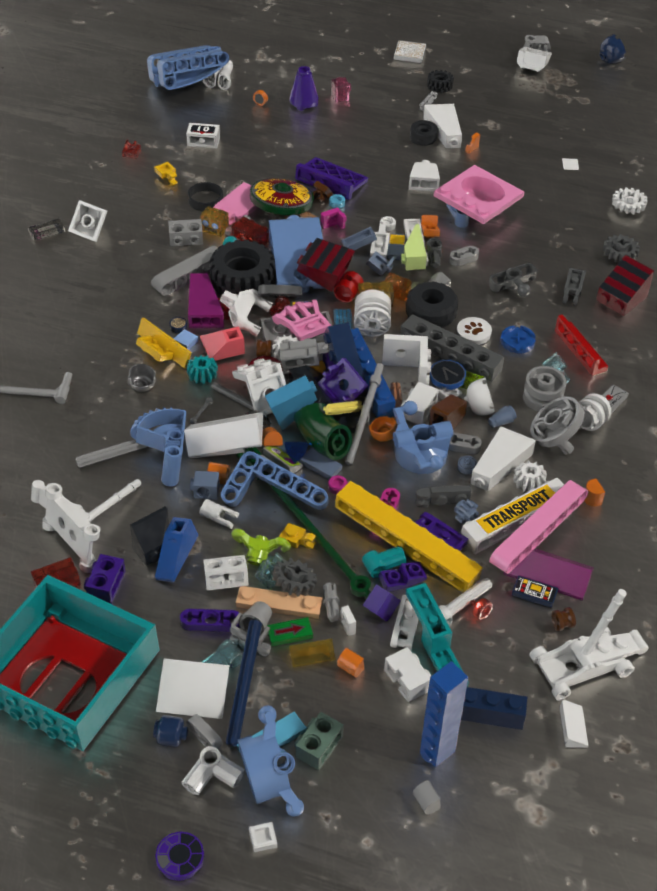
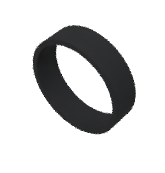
M197 183L188 190L189 205L198 211H211L215 204L223 199V190L215 183ZM201 191H212L220 195L217 200L207 203L198 202L191 198L194 194Z

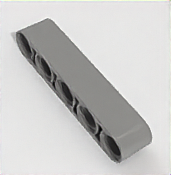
M211 246L153 277L151 285L163 296H167L190 284V273L209 274L210 258L218 248Z

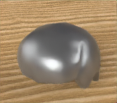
M143 363L135 364L129 369L128 383L134 391L148 392L154 387L156 372L150 365Z

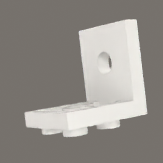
M384 334L382 364L387 366L418 367V382L429 385L430 375H427V373L431 372V362H428V360H431V349H428V336ZM403 349V350H405V351H404V352H398L397 350Z
M262 358L255 360L252 365L243 364L238 366L237 370L232 371L235 379L246 381L255 413L263 412V416L273 413L265 398V392L267 389L271 388L272 391H275L286 385L281 364Z

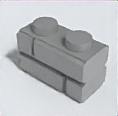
M307 338L302 341L280 343V359L283 370L304 365H319L317 340Z

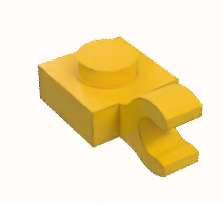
M169 162L154 167L155 172L162 179L167 178L172 186L178 184L175 180V177H177L176 169Z
M288 523L279 535V537L289 541L291 547L294 548L303 545L308 549H313L316 545V542L313 541L316 535L306 533V529Z

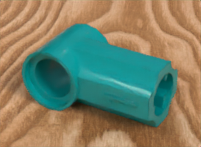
M397 546L380 553L375 550L369 551L362 557V562L370 576L378 578L380 571L406 563V557L402 547Z

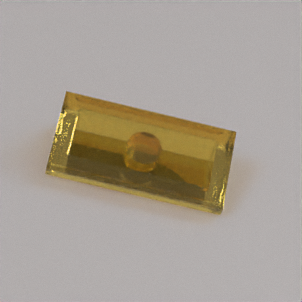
M332 638L288 646L293 668L336 660Z

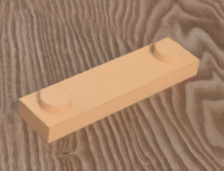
M241 586L239 587L236 599V607L249 609L255 602L261 601L270 606L272 613L319 619L323 597L305 596L302 594L297 597L295 593L289 595L288 592Z

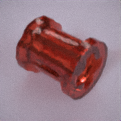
M283 296L277 297L275 305L269 310L270 315L279 314L284 310L285 306H290V301Z

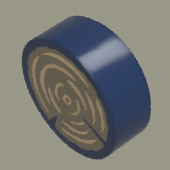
M175 317L170 320V330L172 332L180 333L184 329L187 330V320L185 318Z

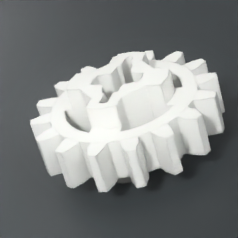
M625 187V190L619 188V191H615L612 205H615V209H620V212L626 211V214L629 212L634 214L635 212L640 213L644 211L648 200L647 196H644V192L639 193V189L635 191L634 188L630 190Z

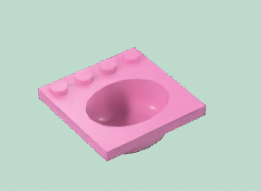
M473 165L436 189L434 197L478 222L485 224L523 198L524 191Z

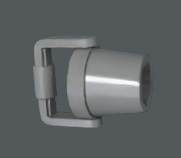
M261 601L255 602L246 612L237 615L231 624L230 632L246 641L249 622L251 620H258L262 623L258 643L260 645L270 630V627L267 626L272 616L270 606ZM238 622H239L240 627H241L242 629L236 627V625L238 624Z

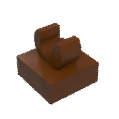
M319 181L314 183L313 186L316 190L313 192L315 199L320 195L318 200L323 202L325 197L329 199L333 195L329 187Z

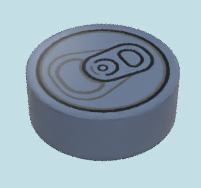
M462 456L458 460L457 468L463 474H472L477 461L471 456Z

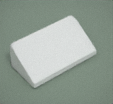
M562 700L560 715L565 748H588L582 706Z

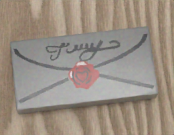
M612 385L602 395L609 401L611 414L629 394L615 385Z

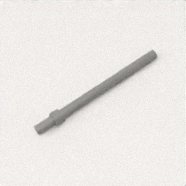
M377 363L374 374L370 377V387L345 461L347 465L353 464L376 389L380 386L381 374L384 365L381 363Z

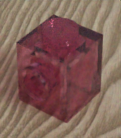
M346 77L331 79V95L334 101H348L351 84L348 83Z

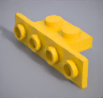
M141 318L137 334L141 337L137 338L136 344L144 352L153 356L156 361L174 360L183 368H187L192 352L146 318Z

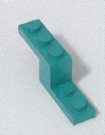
M423 583L407 588L406 596L423 626L421 643L436 672L451 661L462 670L450 648L453 632L427 584Z

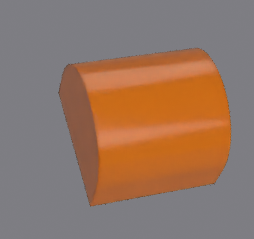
M266 427L263 429L262 444L264 446L283 445V438L275 428Z
M210 462L207 471L219 472L220 484L225 485L230 473V465Z
M596 478L591 479L586 484L585 489L588 490V494L584 502L589 506L597 507L603 503L605 490Z
M345 648L338 658L337 666L356 678L364 670V659L350 649Z

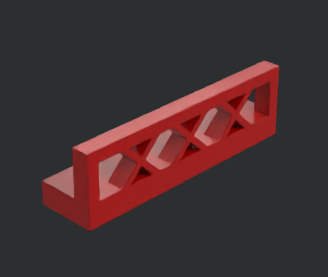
M563 314L558 315L555 332L590 375L594 376L606 372L608 365L579 330Z

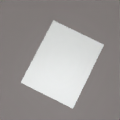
M164 658L156 712L189 716L198 714L200 717L222 719L229 665Z

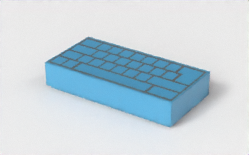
M334 309V325L349 322L350 328L353 329L351 309Z

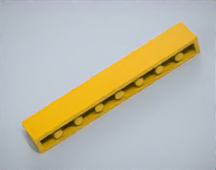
M350 481L336 494L335 508L392 546L402 547L407 556L416 562H420L422 566L462 593L475 585L480 579L483 567L476 561L466 557L461 551L445 543L443 539L431 534L426 528L419 526L409 517L396 511L394 507L387 505L377 496L364 490L362 486Z

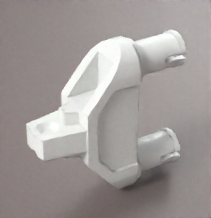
M255 289L241 291L238 295L225 290L219 300L229 308L228 314L234 327L239 326L240 330L243 329L254 337L258 335L261 327L250 322L247 318L252 306L255 304L268 312L273 302L258 295V291Z

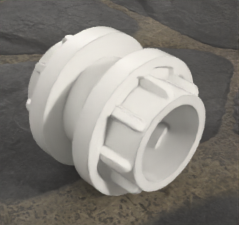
M588 394L579 401L584 409V420L580 426L582 429L595 431L611 417L609 401L602 395Z

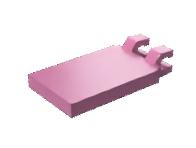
M243 182L215 204L211 209V212L214 213L211 219L217 221L224 215V218L227 219L224 225L230 226L238 219H241L242 216H249L258 207L250 200L249 195L252 185Z

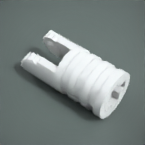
M206 499L200 508L201 516H205L232 529L234 524L223 519L224 515L228 514L235 518L239 516L238 512L216 504L209 499Z

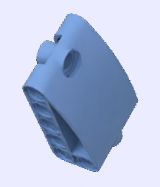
M209 45L152 54L147 59L149 78L156 87L162 86L168 90L185 87L199 82L220 70L229 62V55L222 51L220 46L212 47ZM157 59L158 63L154 66V60Z
M291 215L287 219L269 220V246L275 259L276 285L301 286L302 294L307 293L310 287L312 289L324 288L297 271L299 265L297 261L301 255L306 254L307 251L305 250L310 242L313 243L316 238L323 240L319 217L300 218L297 215Z

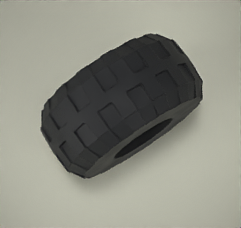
M434 281L424 282L416 285L407 295L406 314L408 318L413 314L444 328L451 324L457 316L458 297L449 286Z

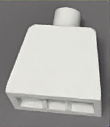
M428 160L415 162L410 174L409 190L435 191L438 189L440 176L437 164L430 163Z

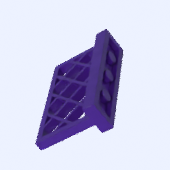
M317 157L306 164L299 163L296 165V180L311 186L316 181H319L329 187L334 195H342L347 200L351 199L352 193L367 183L369 178Z

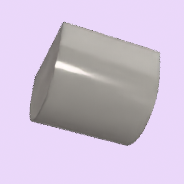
M424 781L413 790V795L425 814H431L440 810V797L430 781Z

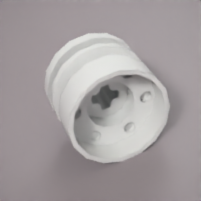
M379 290L361 292L355 299L354 327L358 328L362 335L369 337H378L385 334L391 326V300L389 296Z

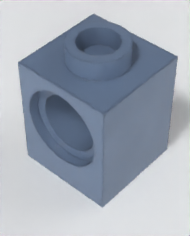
M195 471L194 479L191 478L190 490H193L194 498L218 500L220 487L219 472Z

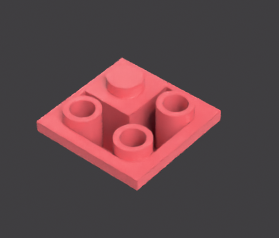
M239 326L200 336L207 355H209V358H214L215 361L245 354L244 337Z

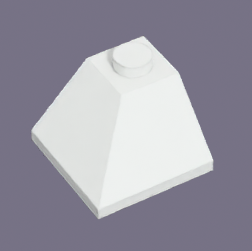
M79 200L68 231L97 242L108 211Z

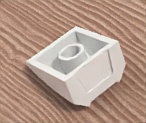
M523 47L519 50L517 63L520 68L523 67L538 72L547 65L552 53Z

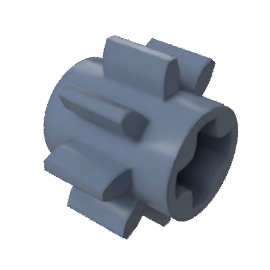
M469 499L467 501L461 500L454 508V511L457 513L455 519L464 524L467 521L476 519L479 516V512L476 510L478 505Z

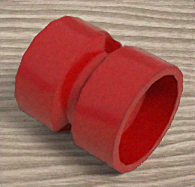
M354 271L345 272L334 288L335 297L344 303L352 302L363 286L364 281L362 277Z

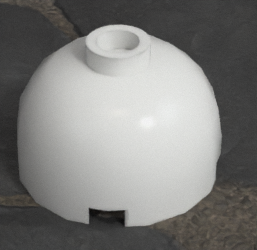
M486 378L472 382L467 388V396L464 397V400L468 401L467 407H470L472 412L477 415L494 414V408L490 409V406H494Z

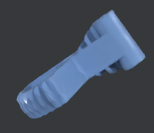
M163 407L162 410L156 408L155 411L149 410V413H143V416H139L138 420H135L132 425L130 434L136 440V443L164 452L161 481L164 485L170 487L176 486L179 482L186 411L173 409L172 407L170 409ZM159 426L153 431L149 430L152 427Z

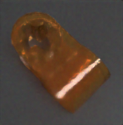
M389 273L386 279L379 283L378 287L385 294L401 301H406L407 295L412 289V281L394 273Z

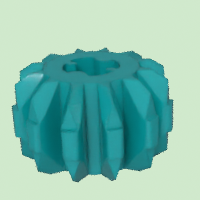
M200 355V357L194 356L192 360H189L187 374L190 381H195L196 384L202 382L204 385L205 382L211 383L212 379H216L218 366L214 358H209V355L205 357Z

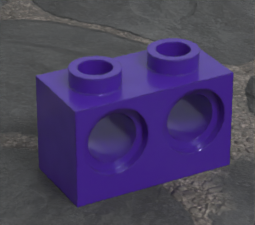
M100 554L98 560L94 561L90 577H87L84 582V590H86V593L112 604L126 572L125 563L122 558Z

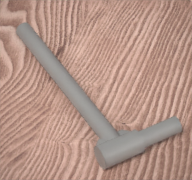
M66 372L62 384L55 390L0 386V393L54 397L57 403L64 404L69 393L72 373Z

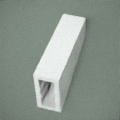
M454 104L424 105L423 118L436 124L438 129L437 137L444 147L461 148L462 132Z
M500 427L473 469L471 484L486 491L492 489L514 471L516 466H519L521 462H525L533 455L536 440Z

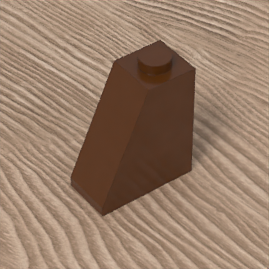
M452 394L431 407L429 425L450 421L454 430L466 415L468 401Z

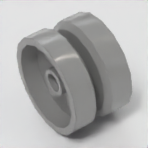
M539 366L531 369L526 376L523 393L524 403L530 409L539 412L549 402L564 397L567 382L565 375L559 370L548 366Z

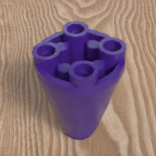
M307 66L298 68L289 98L290 103L297 110L303 111L306 108L317 107L319 100L312 72Z

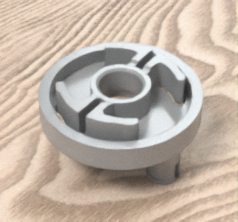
M569 396L560 397L549 402L539 410L532 421L530 428L532 437L543 447L558 446L565 455L570 454L574 450V446L568 439L582 425L584 409L575 398Z

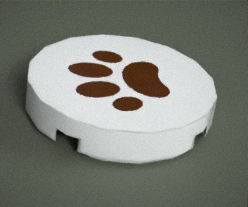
M477 317L462 319L456 329L457 335L478 345L486 343L492 333L491 325L482 318Z

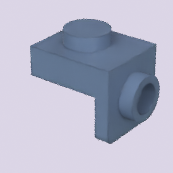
M375 251L366 265L382 277L385 272L389 273L394 267L392 263L396 258L392 257L388 261Z

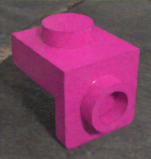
M338 207L321 213L320 225L323 229L335 225L345 229L347 218L345 213H342Z

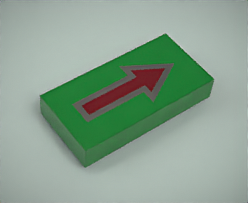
M308 617L267 625L270 627L268 636L271 647L313 639V631Z

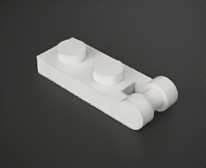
M402 595L390 647H408L412 651L419 619L406 595ZM400 635L407 636V640H406V639L399 638V636H400Z

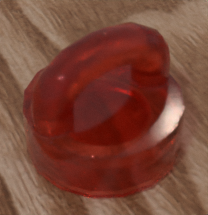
M482 598L478 602L475 600L470 601L471 605L474 606L472 612L476 618L483 620L489 616L493 604L488 599Z

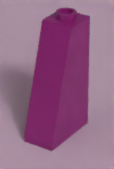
M190 273L189 328H224V312L207 273Z

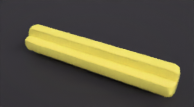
M360 400L327 404L323 410L326 415L359 412L363 405Z

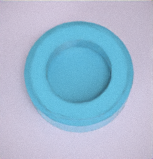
M339 194L332 195L329 198V205L332 208H343L345 206V197Z

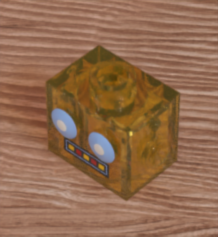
M207 206L200 215L203 232L219 237L223 236L225 229L229 226L228 212Z

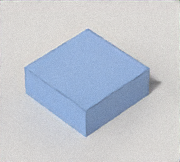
M185 329L173 338L188 350L199 342L197 335Z

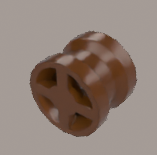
M257 339V357L272 355V340L265 342Z
M570 607L564 608L563 611H552V622L556 631H563L567 627L569 629L576 627V618Z

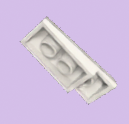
M263 412L191 424L184 430L189 459L245 453V448L262 446Z

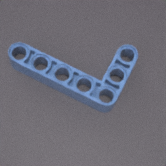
M251 451L242 455L221 491V498L224 503L229 507H236L242 501L254 478L257 477L315 509L323 510L329 505V497L324 489ZM250 459H255V460H256V462H255L254 465H252V466H247V465H246L248 460H250ZM272 468L273 472L270 475H264V470ZM238 477H246L244 482L237 483ZM289 477V483L284 485L280 483L282 478ZM306 486L308 489L305 493L300 494L297 492L299 487ZM229 493H236L233 500H227ZM319 495L325 497L324 501L321 503H316L314 501L315 498Z

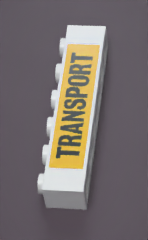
M558 478L546 481L543 485L530 489L527 493L513 498L510 502L504 505L501 504L496 509L483 513L472 521H467L462 526L461 534L468 538L467 546L474 554H477L508 538L564 484Z

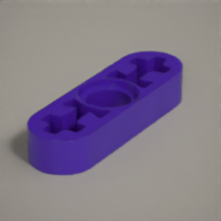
M185 609L180 614V624L183 629L188 631L230 632L232 624L230 621L235 619L239 612L235 610ZM209 617H214L217 619V621L213 624L205 622V620Z

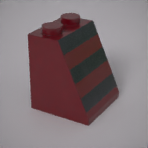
M316 238L313 243L310 242L305 250L307 251L306 254L299 257L297 271L332 292L348 269L355 251Z
M625 255L600 285L596 300L625 316L648 297L654 270Z

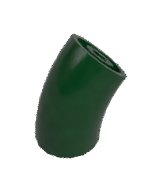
M314 403L298 410L294 415L295 424L304 439L315 451L332 460H340L346 456L352 444L351 431L347 426L336 421L332 415L325 414L323 408L326 404Z

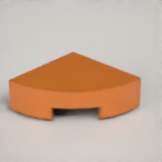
M476 132L472 135L471 138L473 139L469 145H466L465 152L471 153L479 147V133Z

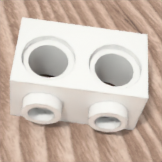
M245 555L203 560L207 590L249 586Z

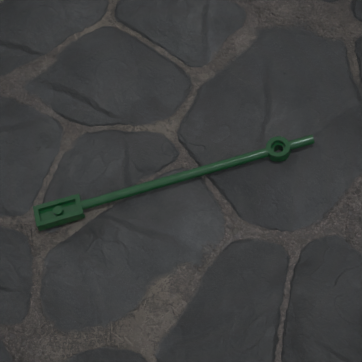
M256 447L245 448V453L251 451L262 455ZM236 453L239 460L244 453ZM250 459L246 465L252 466L256 460ZM264 470V475H270L268 472ZM270 485L310 533L316 535V541L351 581V593L357 597H365L367 599L371 593L370 579L363 575H356L290 496Z

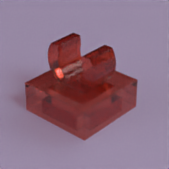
M126 140L122 150V157L137 159L141 152V145H138L137 141L130 144L129 140Z

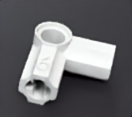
M208 746L201 751L200 758L186 775L182 785L190 793L199 795L212 776H215L227 785L235 788L241 782L245 769L221 755L216 747ZM209 758L216 760L214 763L205 762Z

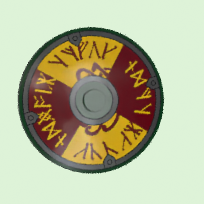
M283 178L259 180L251 186L249 195L250 200L255 206L264 211L279 215H297L307 212L311 209L314 195L308 187L299 182Z

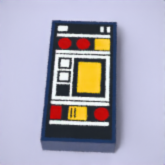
M518 575L512 596L552 608L558 588Z

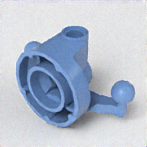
M407 401L403 406L393 408L398 425L393 433L396 461L402 468L416 474H430L438 471L445 465L448 457L450 440L453 437L452 424L450 421L432 425L418 424L409 429L403 413L414 415L418 407L414 401Z
M266 705L261 707L258 712L259 720L265 724L263 735L252 738L250 735L238 739L242 761L256 804L282 796L287 802L285 806L286 812L292 817H297L302 814L304 803L294 794L288 779V774L295 767V760L291 754L280 748L275 737L277 713L275 708ZM285 756L284 763L277 765L278 759Z

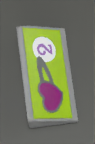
M278 446L262 448V455L294 474L303 467L302 463Z

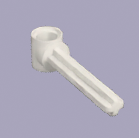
M483 578L446 606H439L449 626L452 623L453 615L492 588L489 578Z

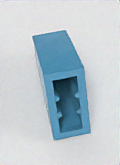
M306 375L265 395L281 430L286 429L294 421V415L298 410L313 404L317 400L314 393L317 391L313 381H308Z

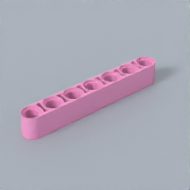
M569 480L495 549L489 562L509 574L583 503L587 497L588 490Z

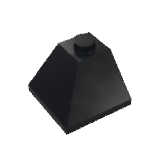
M166 506L130 524L133 550L146 566L159 560L164 534L169 526L168 508Z

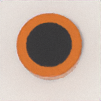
M257 90L253 94V100L257 105L263 106L268 101V96L263 90Z

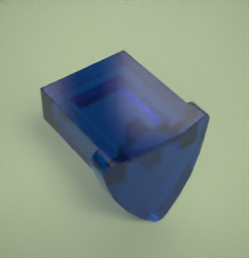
M284 443L289 458L297 464L305 455L308 443Z

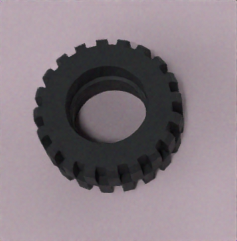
M235 240L234 242H227L224 246H219L210 258L211 284L220 295L225 290L238 295L239 292L249 289L258 291L259 285H274V256L263 244L259 245L255 241Z

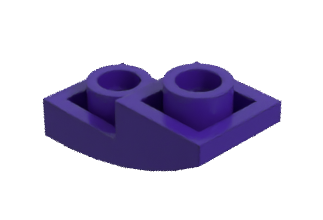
M420 562L402 563L399 569L380 571L378 575L383 588L388 592L404 589L427 579Z

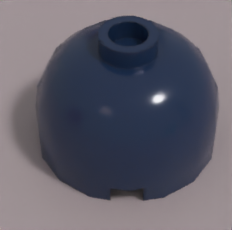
M615 34L608 36L600 45V58L609 64H617L626 59L624 57L626 53L625 47L620 38H615L617 36Z

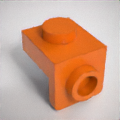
M437 215L421 216L422 232L426 238L440 237Z

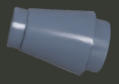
M509 405L503 406L487 420L490 427L495 428L514 422L517 415L513 407Z

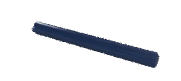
M251 620L248 626L225 744L229 747H237L238 739L241 736L262 623L258 620Z

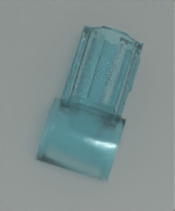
M231 639L222 642L218 646L217 651L203 660L202 663L229 665L233 669L241 664L243 652Z

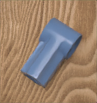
M446 204L455 218V225L460 228L467 227L470 217Z

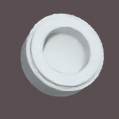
M386 216L380 219V224H386V231H392L396 227V220L393 217Z

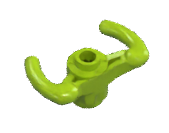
M234 529L231 532V536L236 542L247 547V562L252 565L263 566L264 562L267 561L268 554L282 546L281 551L283 553L291 549V544L285 538L276 537L275 539L268 540L267 537L256 535V538H253L242 529Z

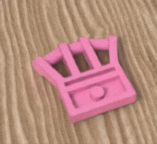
M317 299L312 300V302L301 303L298 301L293 306H285L284 310L279 314L276 313L272 316L275 324H282L289 328L291 334H294L299 341L325 333L327 327L331 326L320 313ZM307 309H313L314 314H311ZM296 312H300L304 318H300Z

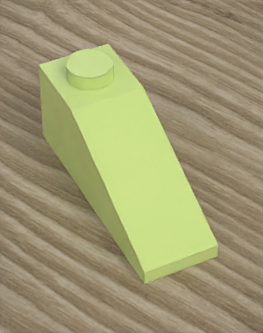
M419 224L415 225L404 246V253H401V263L405 265V270L426 269L427 255Z

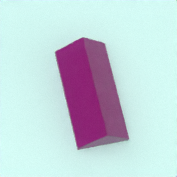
M535 548L509 574L504 571L503 574L516 579L519 575L557 587L558 593L583 601L594 567Z

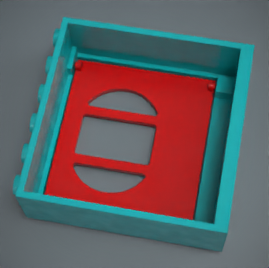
M47 575L0 629V711L3 710L9 713L15 720L21 719L35 730L40 729L52 739L58 738L64 741L72 749L77 748L84 751L160 651L155 624ZM53 658L25 693H22L21 679L26 670L40 660ZM64 661L84 671V673L57 708L53 710L31 699L59 663ZM94 677L96 689L92 699L79 710L63 713L87 681Z

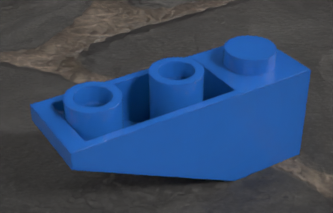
M173 517L164 534L155 573L156 580L174 582L199 536L191 519Z

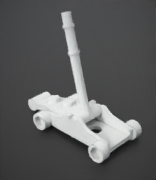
M136 479L132 483H128L126 487L114 493L112 497L89 513L85 512L81 505L72 503L62 495L61 485L57 483H50L45 486L41 480L33 481L31 500L46 508V516H44L42 523L43 529L46 531L56 530L80 557V570L90 573L92 565L96 561L92 554L93 541L98 540L100 537V527L90 524V522L115 503L120 502L129 493L134 492L141 486V481Z
M619 589L616 595L613 596L610 605L603 612L602 618L590 637L580 636L578 639L569 640L562 646L547 652L544 646H539L530 652V658L533 663L538 664L553 688L551 693L557 701L563 700L571 694L569 686L615 670L620 678L629 676L635 668L630 660H626L624 657L634 654L641 655L649 649L638 630L611 635V631L607 627L627 595L625 590ZM573 662L578 666V669L571 671L566 667V664Z

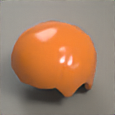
M387 416L378 417L369 425L371 436L379 442L392 440L393 433L397 429L395 419Z

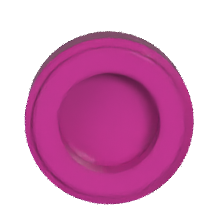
M339 475L332 476L328 480V490L333 494H337L348 484L346 478Z

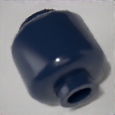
M163 715L160 720H156L153 738H156L158 744L178 747L182 740L186 741L188 727L184 726L183 718Z

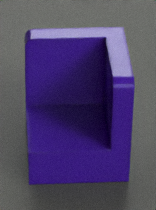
M376 584L363 606L383 620L388 621L401 600Z

